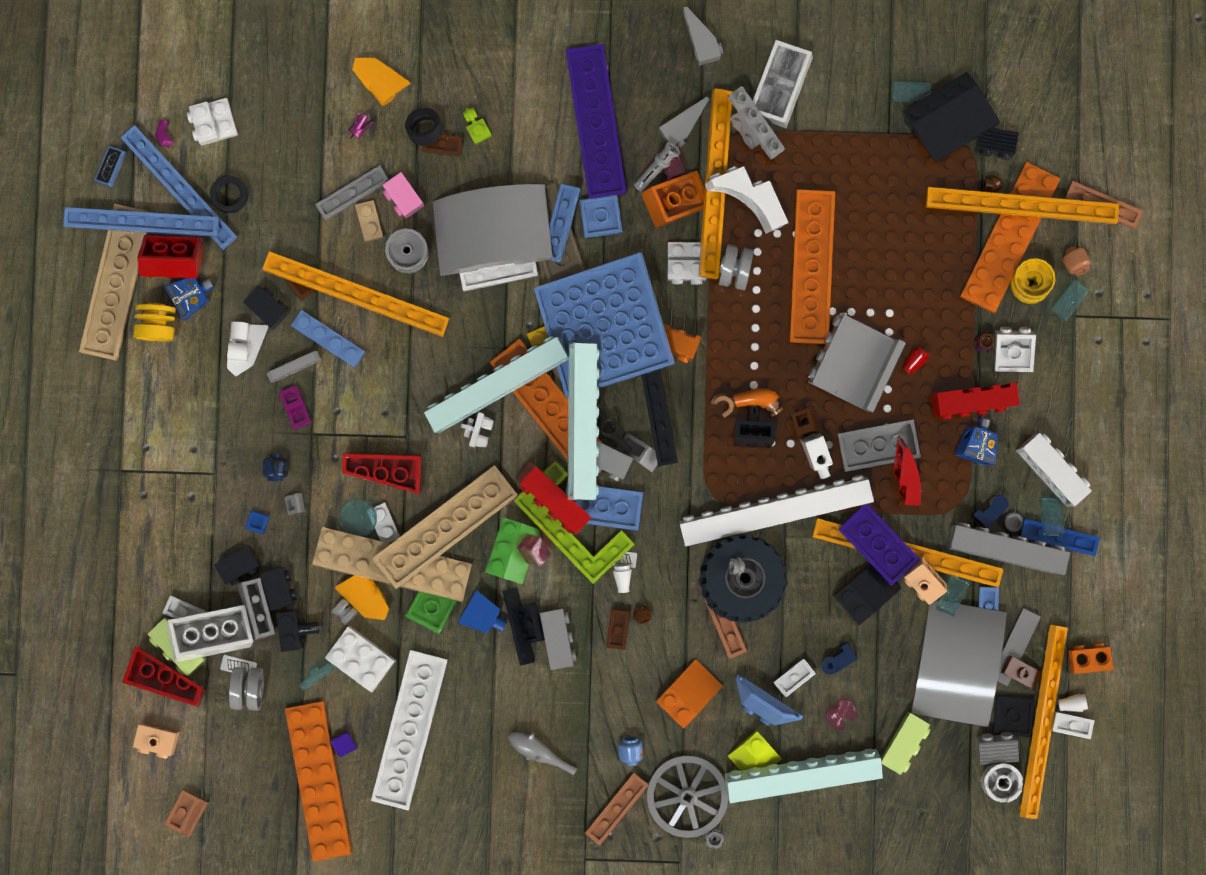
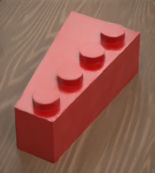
M1017 382L931 394L933 416H940L941 420L952 419L953 414H958L959 418L970 416V412H976L977 415L988 414V410L994 409L995 413L1005 412L1006 407L1020 405Z
M344 452L342 455V473L419 495L421 493L422 454Z
M529 462L516 476L515 479L521 484L519 488L526 495L531 493L535 497L533 501L539 507L545 506L549 510L547 514L555 521L559 519L563 522L561 527L569 534L572 531L577 535L592 518L573 500H568V495L533 463Z
M134 647L122 683L199 708L205 692L204 688L139 647Z

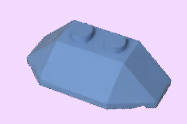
M736 674L735 680L744 711L750 715L756 713L761 716L759 720L768 726L770 723L779 725L802 720L803 716L739 674Z

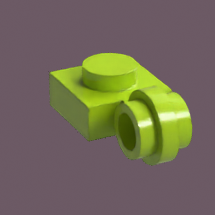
M473 107L465 108V111L462 113L467 122H472L466 129L474 144L476 145L490 138L492 135L483 118L475 121L477 114Z

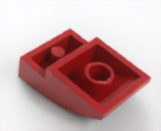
M898 438L893 476L899 484L898 495L905 505L920 506L921 484L918 468L911 451L903 439Z

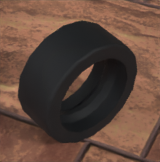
M430 108L414 110L405 121V129L410 140L420 146L436 142L443 133V125L438 113ZM423 120L434 121L433 128L423 134L414 133L413 130L419 122Z
M222 176L213 183L210 189V197L213 204L219 210L225 213H235L246 205L248 191L239 178ZM232 183L240 190V198L233 205L222 204L218 198V191L224 184Z

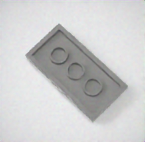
M914 420L837 434L844 472L894 463L898 438L903 439L914 459L921 458Z

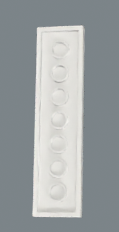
M410 650L371 801L409 810L448 659Z

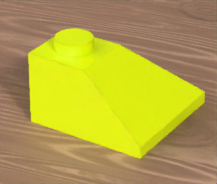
M757 730L727 755L741 771L749 770L753 767H768L771 764H777L782 759Z

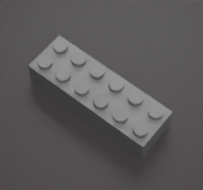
M961 522L950 526L945 547L947 549L1054 575H1065L1070 552H1066L1065 547L1050 545L1049 548L1046 547L1047 543L1031 541L1029 543L1027 538L1019 536L1008 538L1009 534L998 531L991 534L989 533L990 529L982 527L971 529V525Z

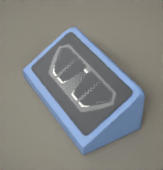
M108 146L94 181L112 188L127 153Z

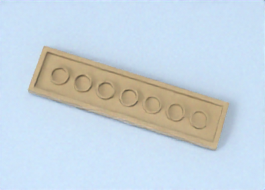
M114 204L113 210L152 213ZM108 230L79 349L80 353L118 361L139 274L137 257L143 237L148 235V233Z
M494 465L378 553L372 560L396 590L518 497V494Z
M322 527L312 565L391 584L372 560L373 557L388 547L389 543ZM439 556L400 587L463 602L472 564Z

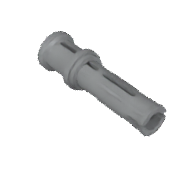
M667 142L662 152L655 155V161L635 181V188L639 191H644L663 168L669 167L673 158L680 155L678 147L671 142ZM653 170L654 172H653V173L648 177V179H647L646 177H647V176L650 174V172Z

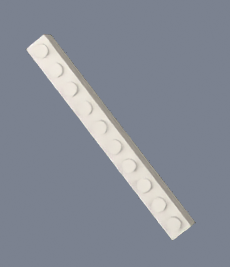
M858 475L846 482L844 479L833 482V485L826 486L825 484H820L808 491L806 488L796 490L795 494L788 495V493L778 494L777 498L770 500L769 497L758 499V502L753 504L744 502L739 504V507L732 508L727 506L715 513L713 511H706L701 513L702 516L694 517V515L685 516L680 521L685 547L874 502L869 479L863 477V475Z

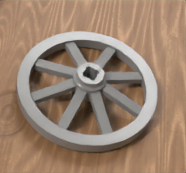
M691 755L671 758L659 766L650 779L647 789L649 811L655 822L672 835L685 838L703 835L717 826L725 814L728 804L726 782L720 771L703 758ZM682 763L701 765L690 787L687 785ZM676 765L682 789L677 788L660 776L667 769ZM706 769H708L715 776L719 785L695 791ZM656 783L676 793L678 797L654 802ZM721 791V802L718 810L697 799L698 797ZM686 793L691 795V799L688 801L684 799ZM680 802L669 823H666L656 810V808ZM693 805L713 814L714 818L699 828ZM685 807L688 808L693 830H682L674 827Z

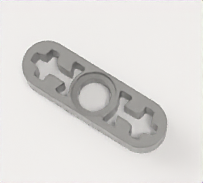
M317 351L311 352L268 372L267 377L270 383L276 382L321 361Z

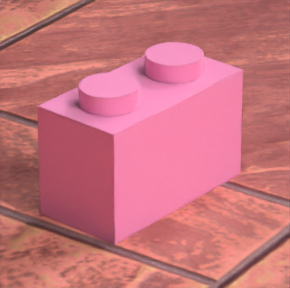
M401 172L383 184L385 189L383 194L388 201L392 199L396 204L393 208L399 216L403 215L407 219L424 207L423 202Z

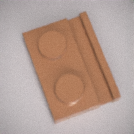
M183 789L164 825L189 838L208 802Z

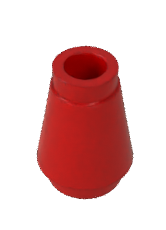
M917 346L916 349L913 348L902 368L911 375L928 361L927 358L930 355Z

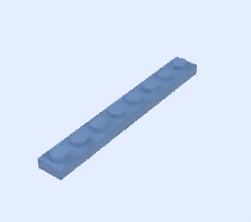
M135 125L121 137L191 215L219 218L218 237L212 238L223 250L238 238Z
M65 207L63 226L67 228L218 237L219 218Z

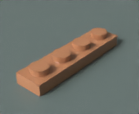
M1075 181L1071 182L1064 198L1119 204L1118 223L1132 229L1137 227L1143 212L1138 208Z
M703 598L728 659L747 652L735 622L717 615L713 609H710L707 601Z
M633 772L586 830L585 834L598 845H601L649 784Z

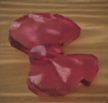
M841 699L838 707L834 710H828L825 714L827 722L838 731L845 729L842 718L846 716L851 721H855L857 718V711L847 699Z

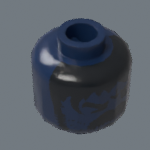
M270 454V458L263 460V476L267 478V481H283V478L287 477L288 460L282 458V454Z

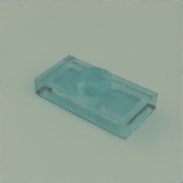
M893 82L892 102L917 103L931 94V83Z
M1074 279L1050 310L1066 322L1089 293V290Z
M1041 498L1040 509L1044 536H1063L1064 525L1060 498Z
M952 575L947 584V592L941 596L936 609L954 617L970 583Z
M329 662L321 669L316 667L309 672L310 677L299 684L302 690L308 689L334 670L336 666Z

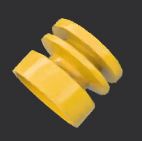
M1038 258L1028 259L1022 262L1016 269L1010 282L1011 291L1020 302L1036 304L1044 300L1053 289L1055 272L1051 265L1044 260ZM1030 280L1034 281L1032 287L1029 286Z
M160 303L135 305V310L143 312V314H135L134 318L143 320V324L134 325V339L161 342L174 341L175 328L166 326V322L175 321V317L167 316V314H175L176 308Z

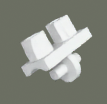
M478 413L474 427H472L474 419L471 418L468 419L467 425L461 424L460 427L465 429L464 437L469 438L470 432L473 431L469 443L470 447L486 448L489 437L480 435L481 428L492 430L494 420L485 417L483 413Z

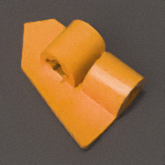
M355 58L352 70L365 88L374 95L382 106L390 103L395 98L396 93L410 85L408 80L376 58Z
M352 576L335 587L364 618L386 619L389 607L385 602L386 599L382 591L373 580Z

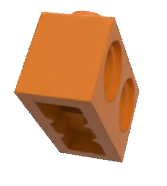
M1104 643L1092 644L1093 648H1085V645L1073 646L1074 650H1068L1070 672L1072 674L1113 670L1111 648L1104 646ZM1098 652H1102L1104 655V659L1101 662L1096 660ZM1079 654H1083L1085 657V661L1082 664H1078L1076 660Z

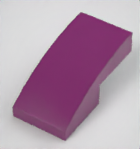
M297 385L279 392L294 430L312 423Z

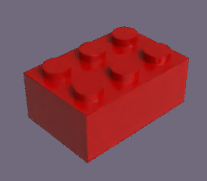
M144 235L137 257L139 275L145 277L198 278L203 259L202 237Z

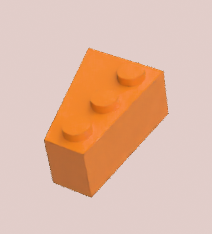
M663 324L672 355L677 356V360L683 363L692 362L701 337L697 335L694 337L683 330H676L669 325Z

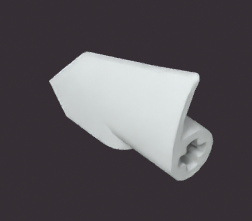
M231 322L227 369L234 376H238L254 365L268 330V325Z

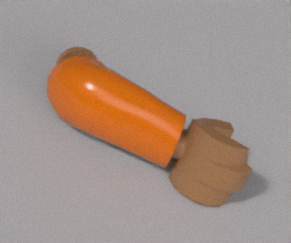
M767 388L734 394L733 397L720 393L715 395L710 402L712 404H717L722 400L728 402V408L721 412L724 418L733 411L734 406L757 405L761 409L766 408L767 411H771V417L783 410L782 406H778V394Z

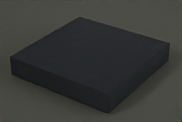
M995 695L992 733L1011 732L1016 736L1032 737L1035 699Z

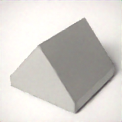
M302 493L285 496L288 515L305 512Z

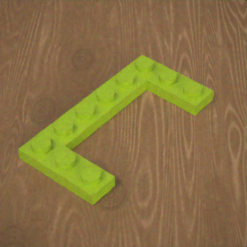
M556 461L543 472L557 486L568 476L566 471ZM522 492L513 500L592 584L635 545L621 530L593 557L571 533L569 534L561 527L562 523L558 519L555 521L547 514L549 510L545 506L541 508L533 501L535 497L531 493L526 495Z

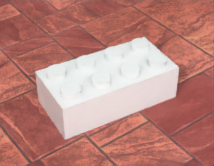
M1038 433L1032 435L1016 449L1017 453L1067 508L1075 507L1092 492L1089 488V482L1076 474L1077 469L1071 463L1067 464L1065 462L1062 452L1050 445L1051 440L1045 434L1041 435Z
M245 605L171 619L166 624L174 663L249 648L253 644Z

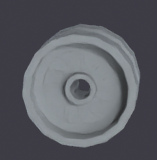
M404 228L397 230L390 235L386 242L385 253L387 259L401 273L411 274L418 272L426 265L429 259L427 242L420 233L413 229ZM406 248L410 249V252L408 254H405L403 252L406 251Z
M727 244L719 271L721 273L719 285L729 287L732 277L736 276L735 289L745 291L754 249L744 247L739 259L737 258L738 247Z
M245 667L233 668L229 691L231 709L242 710L246 703L248 710H260L264 688L262 668H251L248 675Z

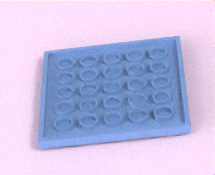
M637 253L534 288L548 338L551 336L560 338L568 354L570 344H597V349H599V359L597 360V368L599 369L598 388L675 364L642 253ZM569 360L557 366L565 396L569 398Z

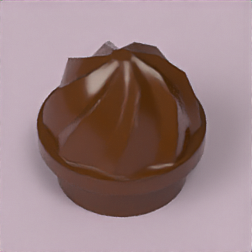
M994 175L985 176L984 191L998 192L1002 187L1000 178Z
M638 605L634 609L633 618L637 621V624H644L652 620V612L647 606Z

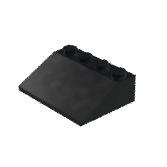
M965 72L902 111L904 123L935 163L1000 124L998 117L978 84L968 72Z

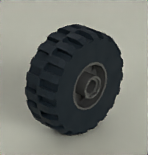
M752 535L732 536L716 544L705 556L704 562L700 567L699 585H701L702 589L701 594L707 601L710 609H713L720 617L733 622L756 621L768 616L779 606L781 599L784 598L785 588L788 585V579H786L787 568L783 564L781 554H778L772 544L766 543L764 539L752 537ZM740 557L741 561H744L745 569L741 574L746 576L747 581L745 584L740 581V575L730 574L729 562L732 558Z

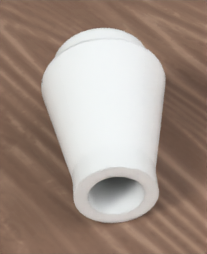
M629 564L614 565L613 574L618 593L629 592L632 572Z
M1078 693L1058 700L1060 711L1083 712V710L1088 709L1085 694L1080 695Z

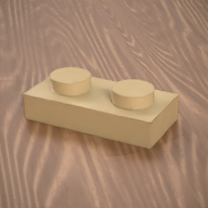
M374 200L355 205L365 242L384 238Z

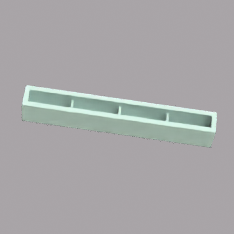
M554 336L545 339L543 345L531 347L524 356L518 355L512 358L510 364L496 367L494 373L489 376L487 374L482 375L475 384L471 385L469 383L461 388V392L457 394L451 393L444 397L445 401L440 404L436 402L428 406V410L424 414L435 433L445 431L569 360V354L561 339L558 337L554 338Z
M573 343L569 345L568 500H596L599 492L598 485L596 484V477L599 473L598 465H596V457L599 454V448L596 446V438L599 435V428L596 426L599 416V408L597 407V399L599 397V388L597 387V380L599 378V369L597 368L599 349H597V344Z
M865 749L860 752H846L842 755H828L823 758H809L805 761H790L786 764H771L768 767H753L749 770H734L730 773H725L726 791L730 803L883 778L881 757L877 749Z

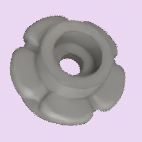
M740 557L732 558L729 562L730 574L739 576L744 572V561H741Z
M713 829L705 835L708 847L717 849L722 846L724 836L719 830Z

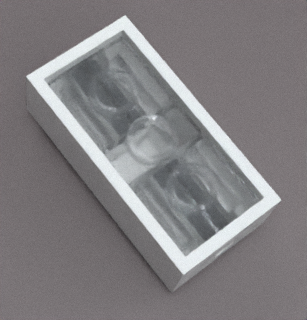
M778 40L775 41L753 99L754 104L767 122L787 128L813 59L811 51Z

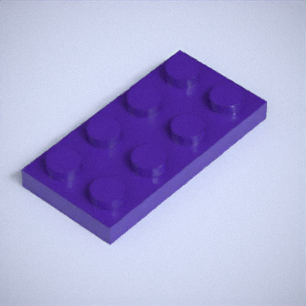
M864 504L838 529L891 586L919 560L918 556L868 504Z

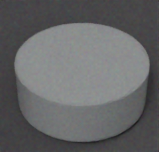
M1009 513L1003 520L1004 527L1010 532L1019 531L1024 522L1022 516L1018 513Z

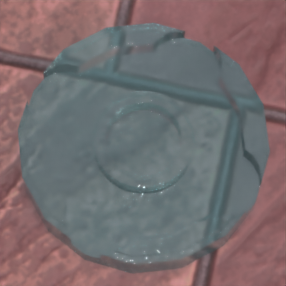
M356 499L347 502L342 507L340 525L345 533L365 537L374 530L377 514L369 502L363 499Z

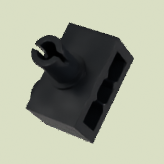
M748 406V421L736 420L733 427V446L771 448L775 441V422L759 421L760 407L755 406L754 409V406Z
M299 611L276 613L281 652L303 649L302 635L319 634V628L311 629V627L319 626L318 621L301 624Z

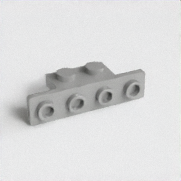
M741 86L728 95L729 100L737 110V113L730 117L734 128L743 137L745 144L750 149L760 144L770 159L785 150L784 146L745 89Z

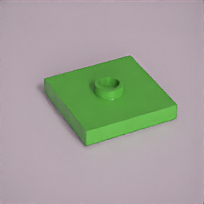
M418 591L405 617L440 634L457 601Z

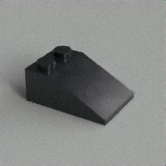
M870 564L832 596L854 623L860 626L901 588L896 582L891 586Z

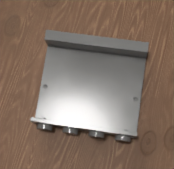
M846 312L840 313L833 320L832 325L834 327L832 331L825 337L824 342L826 344L823 350L821 349L817 354L816 360L818 361L815 367H812L809 371L808 383L867 412H874L906 343L899 339L894 340L848 317Z

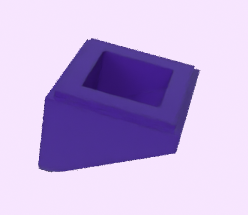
M349 732L330 741L339 757L357 749Z

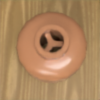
M1073 246L1065 251L1066 254L1062 261L1070 274L1080 276L1090 269L1091 260L1084 248Z

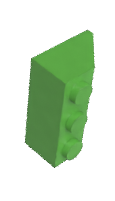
M503 517L485 573L523 584L540 529Z

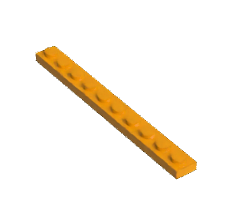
M716 88L712 90L705 184L710 181L709 177L717 173L721 175L726 174L732 103L728 95L733 93V91ZM706 186L698 277L718 279L725 193L707 191Z
M934 187L927 188V208L1108 224L1118 223L1119 204Z
M270 251L262 268L265 272L443 337L450 319Z
M816 519L812 537L856 549L839 532L838 529L842 525ZM904 542L918 558L923 557L935 571L999 588L1003 573L1002 568Z
M1050 625L1038 704L1032 730L1033 735L1029 748L1030 754L1026 767V779L1020 805V817L1038 818L1068 628Z

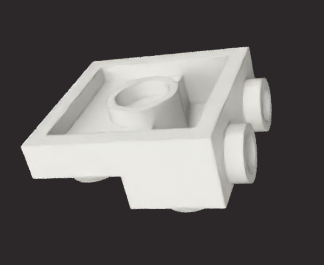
M227 98L189 106L190 112H187L189 122L193 123L195 130H192L195 142L199 141L201 146L238 135Z
M668 242L667 281H672V284H683V281H691L693 285H700L702 281H706V278L698 277L701 242Z
M1000 327V330H995L994 371L1033 372L1036 342L1034 331H1031V328L1020 327L1019 331H1012L1010 327Z

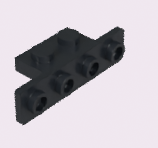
M517 587L503 590L504 602L519 664L522 666L533 663L535 660L531 643L545 640L537 604L535 602L522 606Z

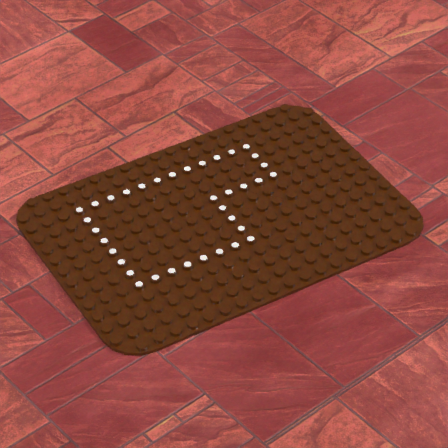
M773 130L785 150L773 159H770L760 144L750 149L745 144L739 132L734 133L729 137L727 170L734 166L737 169L744 166L752 184L761 180L763 183L770 181L788 223L765 234L760 221L753 211L739 199L725 193L720 266L727 244L738 247L737 258L739 259L744 247L754 249L745 291L735 289L736 276L732 277L729 287L719 285L721 273H719L718 279L709 278L703 472L707 488L719 502L725 506L736 508L744 502L753 504L757 503L758 499L769 497L770 500L777 498L778 494L788 493V495L795 494V491L806 488L808 491L814 489L816 485L825 484L829 486L833 485V482L844 479L846 482L852 480L854 476L863 475V477L869 479L874 502L867 504L876 514L937 515L948 513L961 504L968 494L970 487L972 461L955 456V451L965 428L973 427V412H970V416L959 418L958 414H953L952 419L941 420L940 416H933L931 394L966 390L974 386L975 304L961 298L960 295L976 264L977 212L927 208L926 197L928 187L978 191V170L974 156L968 147L964 145L935 163L914 135ZM797 190L835 191L829 332L834 327L832 325L834 318L840 313L846 312L848 317L894 340L899 339L906 343L874 412H867L808 383L809 371L812 367H815L818 361L816 360L817 354L821 349L823 350L825 344L790 343ZM919 346L930 356L925 364L910 375L902 367L913 348L916 349ZM759 388H767L776 392L779 396L777 399L779 402L778 406H782L783 410L771 417V411H767L766 408L761 409L760 407L759 421L775 422V441L772 447L733 446V427L736 420L748 421V406H734L733 411L724 418L721 412L728 408V402L722 400L717 404L710 403L711 399L720 393L733 397L734 394ZM806 406L814 412L818 428L820 429L818 433L824 436L833 462L832 465L828 466L831 472L830 477L820 479L818 471H814L810 467L800 441L802 437L797 436L791 416L800 407ZM808 418L804 420L805 425L809 424ZM914 420L921 458L914 459L921 484L920 506L905 505L898 495L899 484L893 476L894 463L844 472L837 434ZM821 455L818 456L817 461L821 460ZM863 505L854 506L833 512L855 513Z

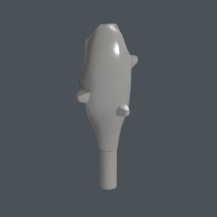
M513 732L509 734L508 740L510 745L517 752L524 755L526 760L531 759L538 763L557 766L572 775L575 774L577 768L557 757L545 744L534 737V733L528 735L524 732Z

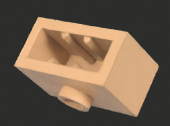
M923 557L919 558L904 574L905 583L910 588L913 587L917 591L916 594L920 600H925L929 605L947 592L946 582Z
M141 723L138 724L133 747L138 748L137 752L149 754L150 751L157 753V757L167 759L168 756L174 755L179 732Z

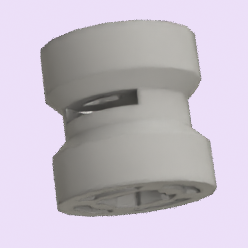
M344 598L332 610V613L335 616H339L341 622L347 625L358 611L351 607Z

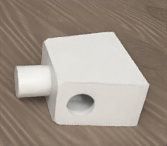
M815 433L801 438L800 441L810 467L814 471H818L820 479L830 477L831 472L828 466L832 465L833 462L824 436L820 433ZM821 455V460L817 461L818 456Z

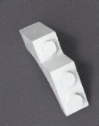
M734 166L726 170L724 175L717 173L709 177L710 181L705 184L707 191L726 193L745 203L760 221L765 234L788 223L770 181L763 183L761 180L752 184L744 166L738 169Z

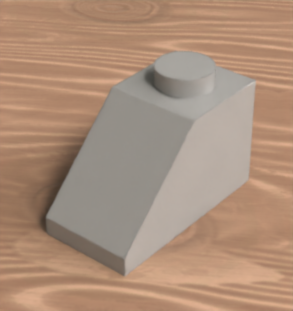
M629 433L624 436L617 446L618 450L633 458L635 462L651 472L658 465L655 450Z

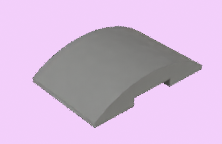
M544 184L482 188L457 193L433 201L440 276L478 271V268L512 263L518 265L553 259Z
M937 600L929 605L911 714L985 727L989 726L999 674L1007 612Z

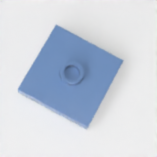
M617 195L579 200L585 238L623 233Z

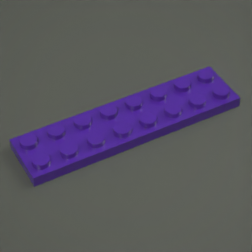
M599 44L566 49L588 198L625 195L626 187L604 46Z

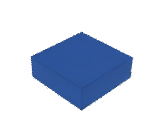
M251 510L245 529L264 535L270 516Z

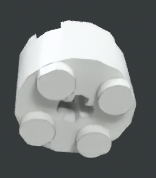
M996 763L986 767L980 782L985 794L991 799L998 802H1011L1017 799L1022 792L1023 777L1014 766L1007 763ZM1001 778L1006 779L1003 781L1005 783L1004 786L998 785Z

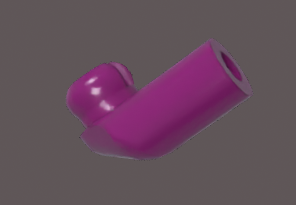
M160 119L155 136L161 146L169 148L173 143L172 138H169L166 134L169 122Z

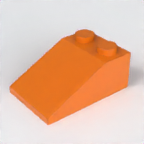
M698 171L658 184L641 193L655 228L701 211L704 207L705 188Z
M695 659L655 701L684 729L723 685Z

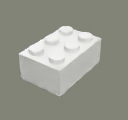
M351 626L346 628L325 657V659L371 693L374 692L396 662V659Z

